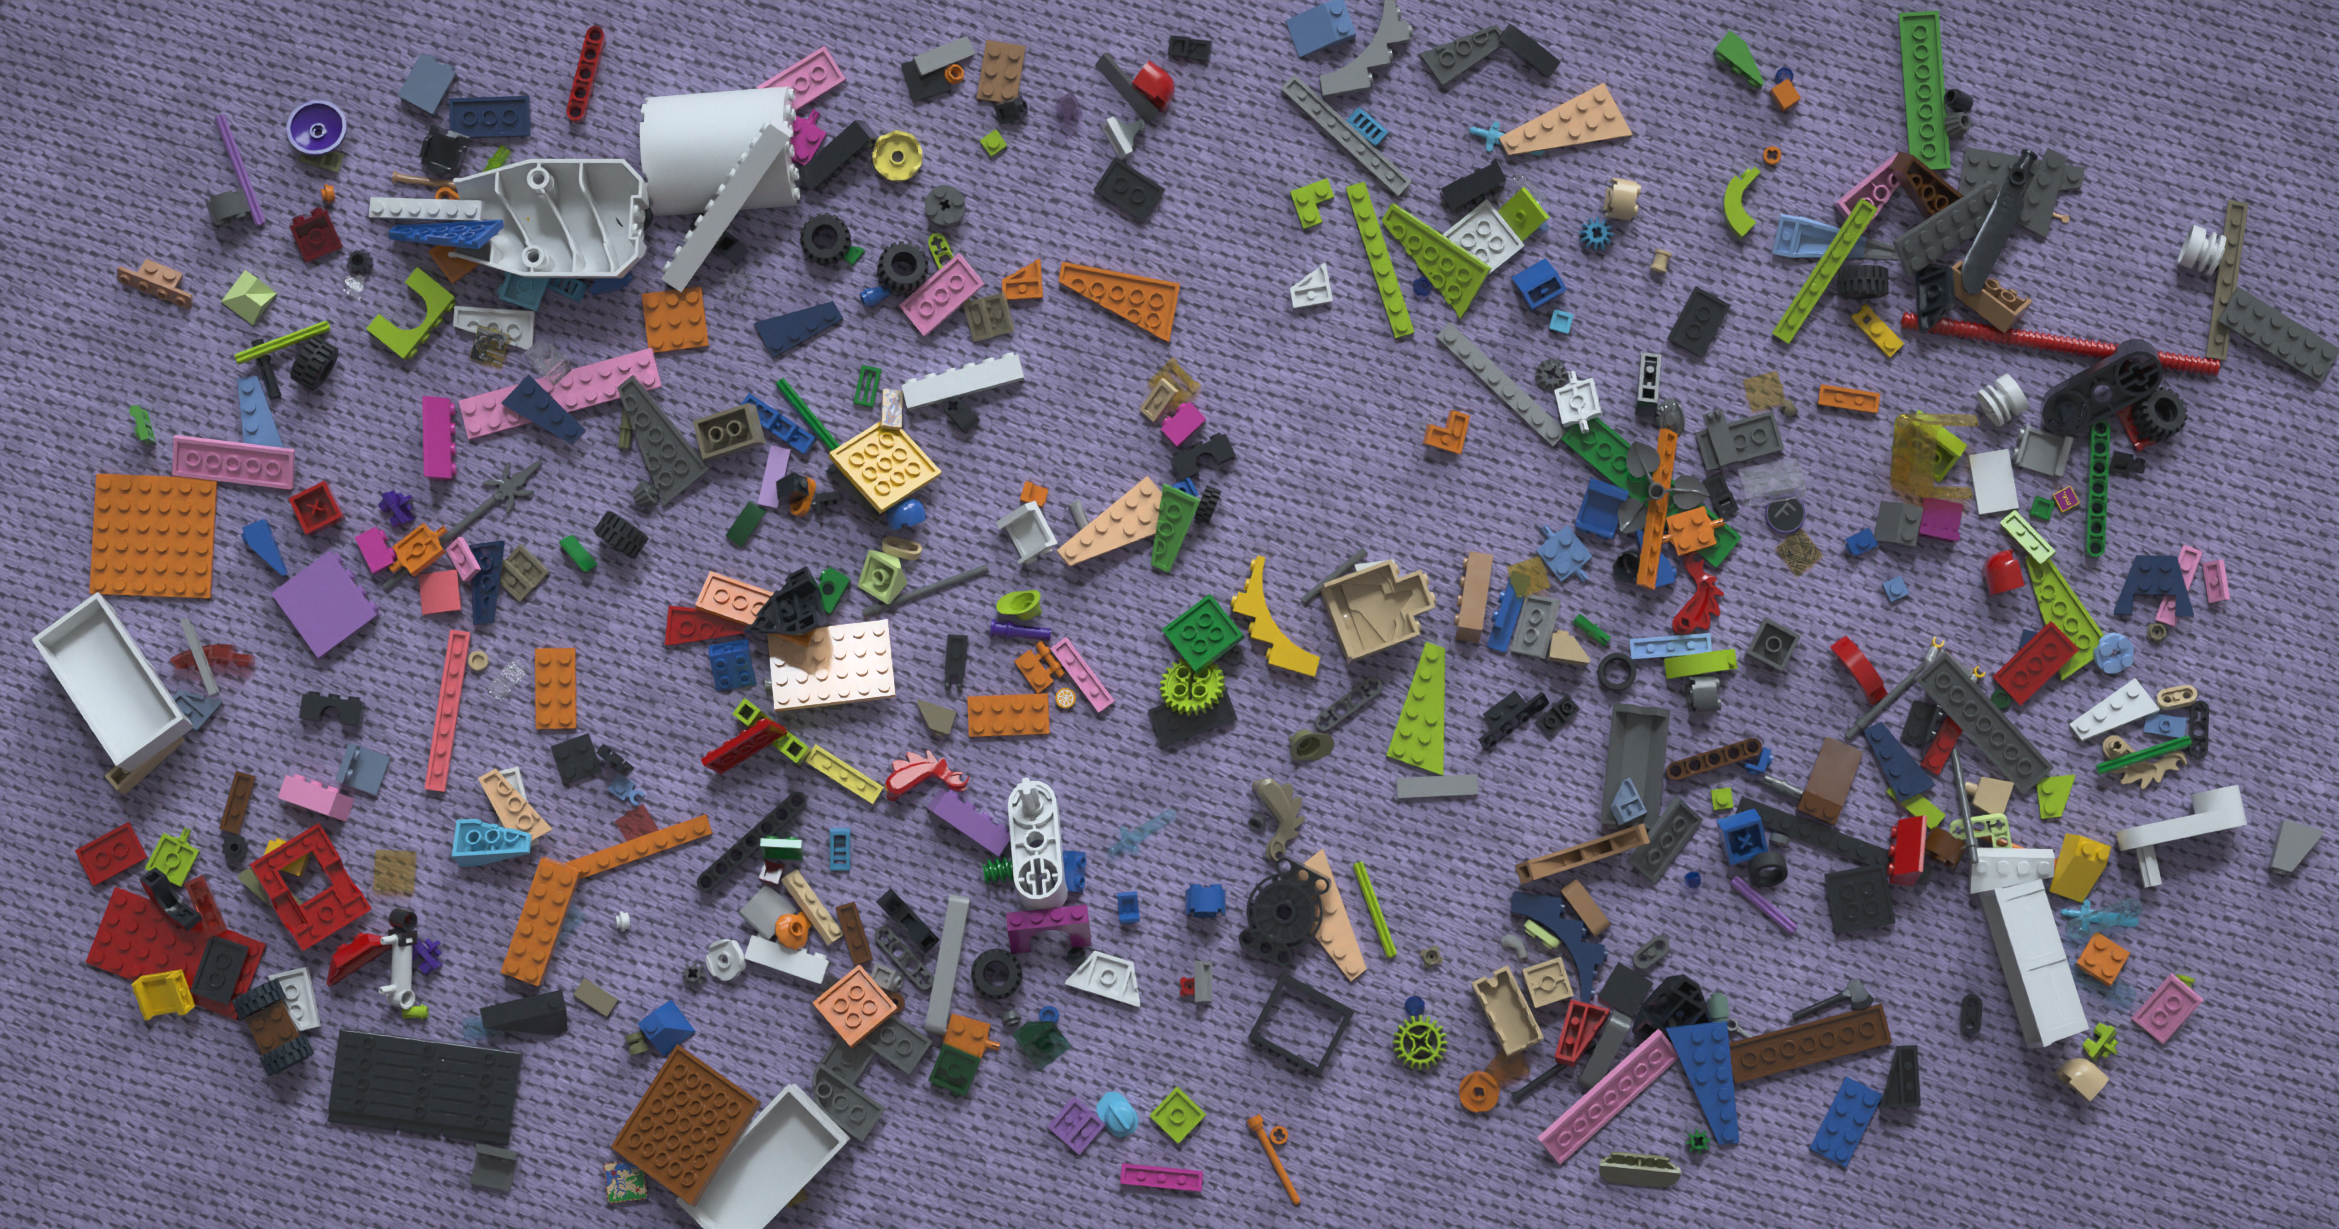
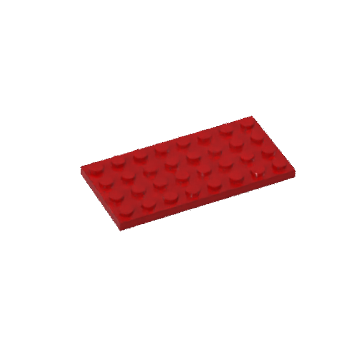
M115 886L85 962L133 981L145 975L182 969L188 988L191 990L209 936L213 934L250 947L231 999L232 1001L249 991L267 944L206 920H201L187 932L182 928L177 929L161 914L150 899ZM190 992L194 1004L235 1020L238 1019V1014L232 1002H230V1005Z

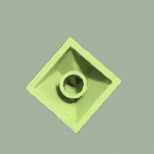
M244 270L221 302L254 325L277 293Z
M869 550L858 587L884 603L890 604L907 585L899 557Z

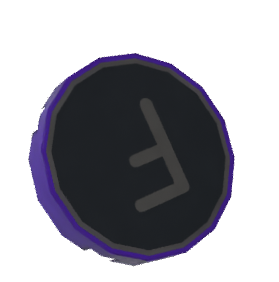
M1783 493L1776 495L1769 501L1765 509L1767 524L1778 533H1792L1800 528L1805 520L1806 511L1804 504L1792 494Z

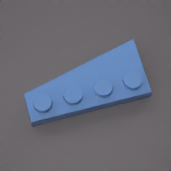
M259 377L237 378L244 443L284 448Z

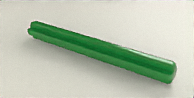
M784 378L776 382L778 389L830 451L838 448L840 445L788 382Z
M2188 735L2097 764L2096 771L2098 775L2109 773L2192 745V741Z

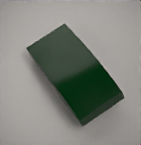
M749 501L725 536L740 547H743L754 529L757 528L763 519L766 511Z

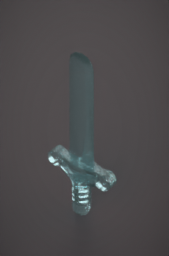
M1168 809L1130 833L1127 827L1121 826L1120 832L1123 840L1108 849L1109 854H1115L1124 847H1128L1134 854H1138L1140 849L1136 843L1173 821L1177 816V812L1174 809Z

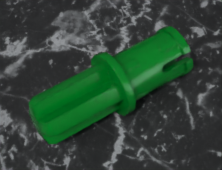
M1578 614L1573 620V623L1583 630L1587 637H1592L1602 647L1607 644L1606 641L1610 640L1611 636L1598 628L1597 623L1593 624L1582 614Z

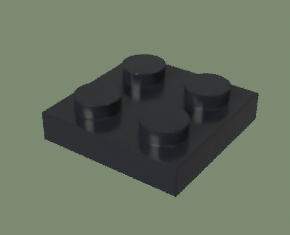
M589 733L550 746L564 785L602 772Z

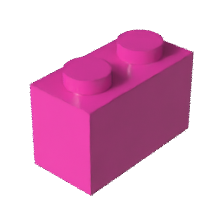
M1191 402L1187 405L1182 403L1175 410L1177 414L1171 418L1169 416L1161 423L1163 427L1160 431L1176 448L1206 422V418Z
M374 527L354 537L374 575L388 569L389 566L396 562L397 555L392 547L388 548L385 542L388 540V537L383 529L379 530L378 527Z

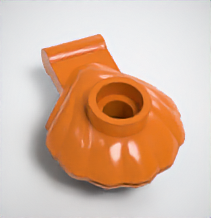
M803 910L797 915H780L775 923V935L780 944L786 948L797 950L805 946L808 938V929L813 924Z

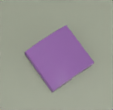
M1073 1096L1047 1127L1080 1155L1106 1124Z

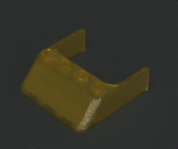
M1902 413L1898 415L1894 421L1890 471L1892 487L1921 498L1972 499L1973 494L1970 487L1934 486L1933 484L1938 431L1944 426H1978L1979 422L1976 415Z

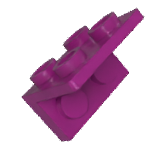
M1925 496L1922 502L1923 512L1918 536L1954 544L1959 542L1960 533H1958L1963 504Z

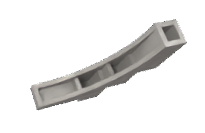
M1384 0L1383 16L1379 29L1363 53L1341 69L1319 76L1323 99L1370 90L1373 78L1372 73H1368V70L1390 67V61L1393 60L1392 50L1387 47L1410 42V37H1413L1412 27L1407 25V20L1398 21V19H1401L1400 8L1396 7L1395 0Z

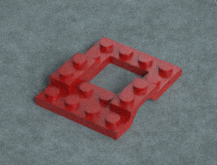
M317 823L249 864L250 869L268 896L269 903L288 934L295 940L301 952L372 909L360 889L352 882L339 854L320 823ZM311 851L331 887L303 904L298 905L278 871Z

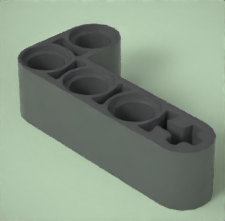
M1613 1009L1611 1017L1607 1020L1605 1029L1587 1061L1577 1084L1591 1090L1604 1078L1630 1028L1631 1018Z

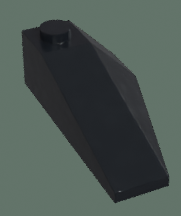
M562 990L479 1008L483 1028L540 1035H551L568 1031L566 1006Z

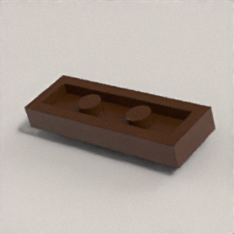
M239 771L235 772L220 823V830L240 835L257 776Z
M855 901L835 907L853 966L873 960Z

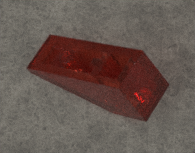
M201 875L184 883L196 911L200 913L203 919L201 922L208 938L210 939L227 931L226 923L207 877Z

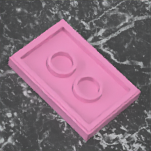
M2171 973L2131 1019L2161 1044H2164L2199 1006L2203 998Z

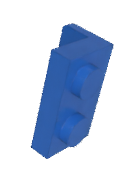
M1063 851L1064 874L1068 892L1083 893L1085 852Z

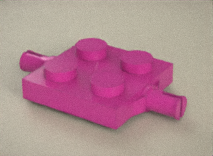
M814 109L808 119L800 118L796 115V121H793V137H790L791 145L794 146V157H791L793 163H799L802 166L814 157L827 135V132L814 124L820 115Z

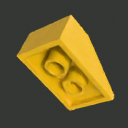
M2066 833L2049 892L2083 903L2106 867L2111 846L2081 835Z

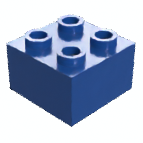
M1755 809L1716 820L1723 855L1730 865L1750 860L1760 853L1768 852L1762 820Z

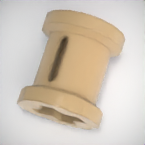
M1655 249L1656 255L1649 269L1665 274L1667 273L1666 266L1669 258L1672 257V253Z

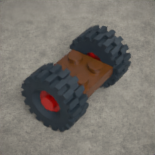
M278 979L257 986L231 1001L240 1020H246L263 1055L259 1059L268 1076L277 1074L315 1054L306 1035L300 1036L283 1002L286 995Z

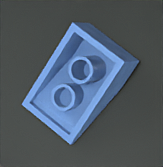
M1344 0L1325 2L1286 20L1299 58L1355 39L1356 32Z

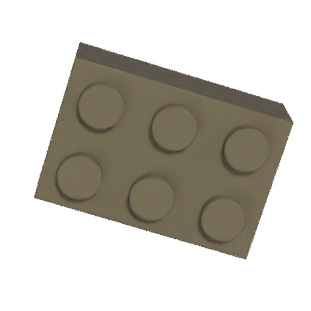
M746 403L693 421L703 460L714 461L766 444L757 408L753 404Z

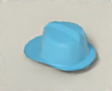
M1117 1092L1105 1093L1096 1105V1110L1099 1118L1106 1124L1107 1129L1117 1137H1125L1135 1132L1138 1126V1116L1126 1098Z

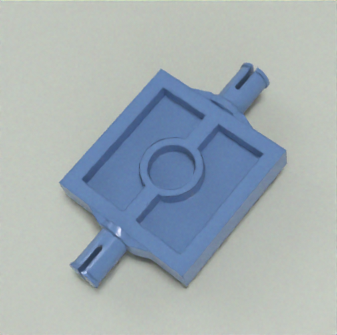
M1547 524L1544 525V528L1542 527L1540 530L1547 539L1536 551L1561 582L1568 576L1576 574L1583 583L1585 581L1584 578L1587 580L1589 577L1581 568L1593 556L1568 525L1556 533H1553Z

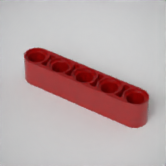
M592 26L586 32L566 109L568 118L575 124L582 123L586 118L606 41L603 30L598 26ZM600 33L601 37L599 40L593 41L591 40L592 34ZM589 52L596 53V57L593 60L586 59V55ZM584 71L591 72V76L588 79L581 78ZM579 90L586 91V95L583 98H577L576 94ZM580 109L581 114L579 117L574 118L571 116L573 110Z

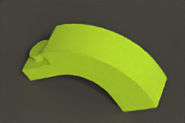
M1756 167L1752 170L1748 168L1740 176L1742 180L1735 175L1728 184L1723 196L1722 209L1725 221L1740 240L1756 224L1745 212L1741 201L1743 191L1760 174Z
M1735 649L1664 659L1667 679L1738 669Z

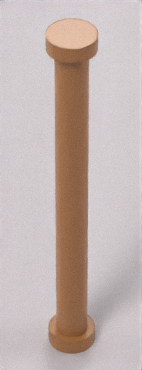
M396 171L392 175V183L396 184L397 182L440 188L447 187L457 190L453 181L398 174Z

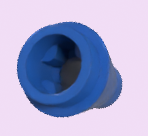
M883 286L863 289V292L859 294L864 307L871 308L886 297L891 296L889 288L884 290Z

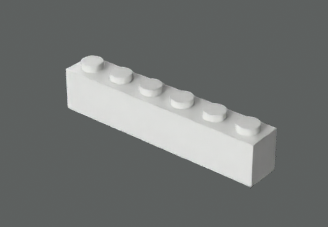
M1013 352L1007 353L997 360L988 358L979 365L969 363L963 365V369L960 370L950 368L944 370V374L937 376L936 373L924 376L925 379L918 381L916 378L906 380L905 384L901 386L908 411L943 402L950 397L958 398L1025 380L1018 354L1014 355Z

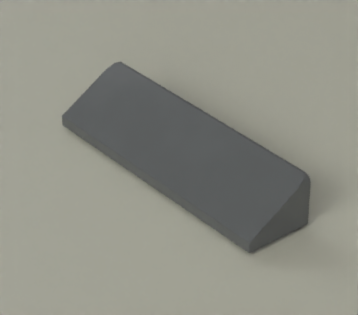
M1107 52L1104 53L1095 66L1145 123L1148 124L1158 115V110L1145 95L1132 87L1131 79Z

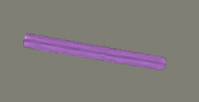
M224 114L215 117V122L239 185L244 189L251 210L250 214L255 226H262L265 224V219Z

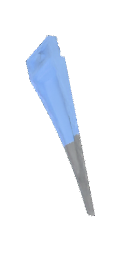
M1780 214L1772 254L1792 258L1822 257L1840 229L1801 216L1795 217ZM1862 235L1846 257L1900 260L1894 245Z

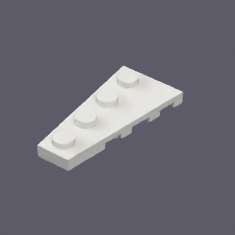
M2133 679L2070 723L2069 726L2080 741L2083 742L2106 733L2108 730L2119 728L2134 720L2137 721L2147 715L2160 712V709L2139 682Z

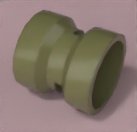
M643 1031L624 1037L625 1042L629 1045L628 1051L630 1056L649 1051L648 1044L644 1041L645 1034Z

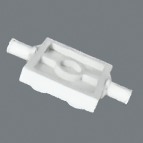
M1571 371V373L1568 372L1567 374L1569 384L1555 389V395L1564 428L1579 424L1581 433L1585 434V431L1589 432L1587 421L1603 416L1594 379L1577 381L1576 372Z

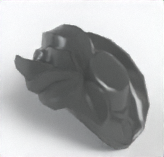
M1674 397L1666 398L1665 402H1662L1660 405L1657 404L1655 422L1659 425L1660 429L1667 428L1677 433L1679 437L1685 427L1683 408L1674 400Z

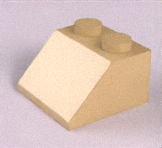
M1557 630V632L1551 635L1547 660L1587 666L1590 663L1588 655L1576 639L1569 635V632Z

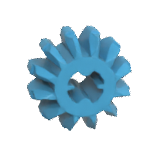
M1599 217L1595 218V223L1589 218L1587 220L1588 225L1582 224L1581 227L1584 230L1580 231L1579 235L1586 236L1580 240L1581 243L1588 241L1586 249L1594 245L1593 251H1597L1599 245L1600 249L1604 250V243L1607 245L1611 244L1608 238H1612L1614 234L1608 232L1612 229L1611 225L1605 227L1606 219L1601 224L1599 223ZM1593 230H1594V232H1595L1596 230L1600 231V233H1599L1600 238H1599L1598 236H1597V238H1594V237H1593V234H1594V233H1593L1592 231H1593Z

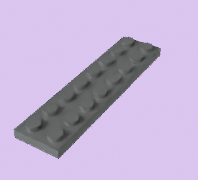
M1945 651L1915 677V680L2005 776L2014 783L2023 795L2054 768Z

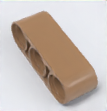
M1574 879L1560 890L1561 894L1581 921H1584V925L1594 937H1597L1611 926L1608 919L1577 879Z

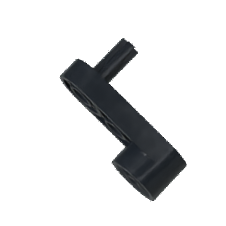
M2143 339L2124 341L2115 348L2111 356L2052 387L2045 393L2041 401V413L2045 425L2058 435H2073L2150 395L2159 387L2163 379V368L2157 350L2151 343ZM2100 385H2106L2110 388L2108 393L2102 396L2096 395L2094 390Z

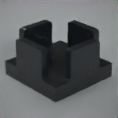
M431 125L429 134L424 138L419 155V157H422L421 164L427 165L426 170L444 176L448 173L459 176L470 137Z

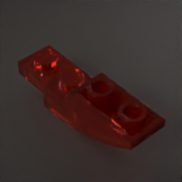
M215 644L202 646L210 668L214 667V660H217L216 664L228 665L229 662H236V666L248 667L249 664L255 663V656L236 653L235 645ZM191 649L170 658V663L175 664V668L187 669L188 666H196L195 670H199Z

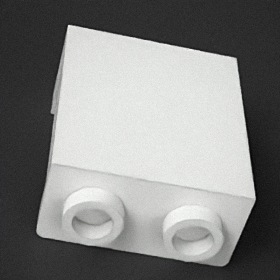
M1036 501L1024 504L996 522L999 529L1006 527L1022 558L1017 561L1018 564L1026 562L1029 565L1038 560L1036 556L1040 554L1044 556L1052 551L1051 547L1058 544Z

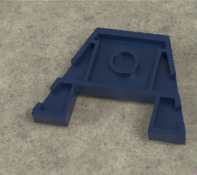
M2136 555L2115 606L2114 615L2133 616L2134 595L2176 596L2175 617L2194 618V612L2178 557Z

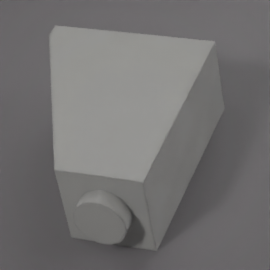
M2281 820L2268 868H2272L2273 873L2280 875L2292 872L2323 835L2324 831L2291 821Z

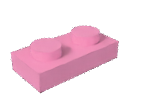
M458 537L446 549L463 581L469 582L481 570L463 537Z
M2224 559L2202 563L2208 602L2229 600L2230 595Z

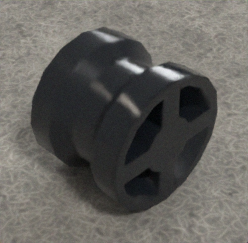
M1235 645L1223 654V659L1228 665H1238L1243 659V651L1239 646Z

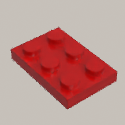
M130 822L75 850L93 886H97L149 858Z

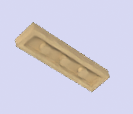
M797 869L781 879L827 945L843 936L839 926Z

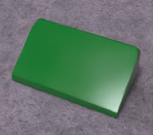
M573 535L559 541V544L585 574H588L597 566L595 560Z

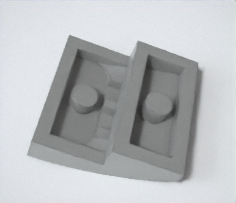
M766 884L738 914L769 940L775 934V923L780 915L795 914L797 910L771 886Z

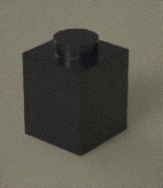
M793 472L776 481L778 500L792 505L809 496L808 481L804 476Z

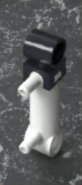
M396 908L389 915V924L393 928L388 929V936L380 939L382 945L392 944L391 985L380 987L379 993L381 995L387 994V1002L390 1005L408 1009L415 1002V993L411 990L413 945L417 944V930H415L418 919L414 912Z

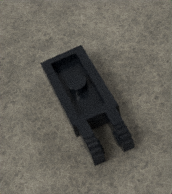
M948 634L944 673L946 675L945 691H950L951 675L958 676L957 692H962L963 676H965L967 635Z

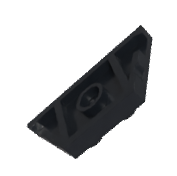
M1931 263L1915 273L1918 330L1922 334L1927 333L1955 306L1953 269L1948 266H1938Z

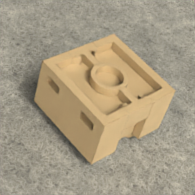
M1561 957L1521 970L1530 993L1529 997L1533 1009L1574 996Z

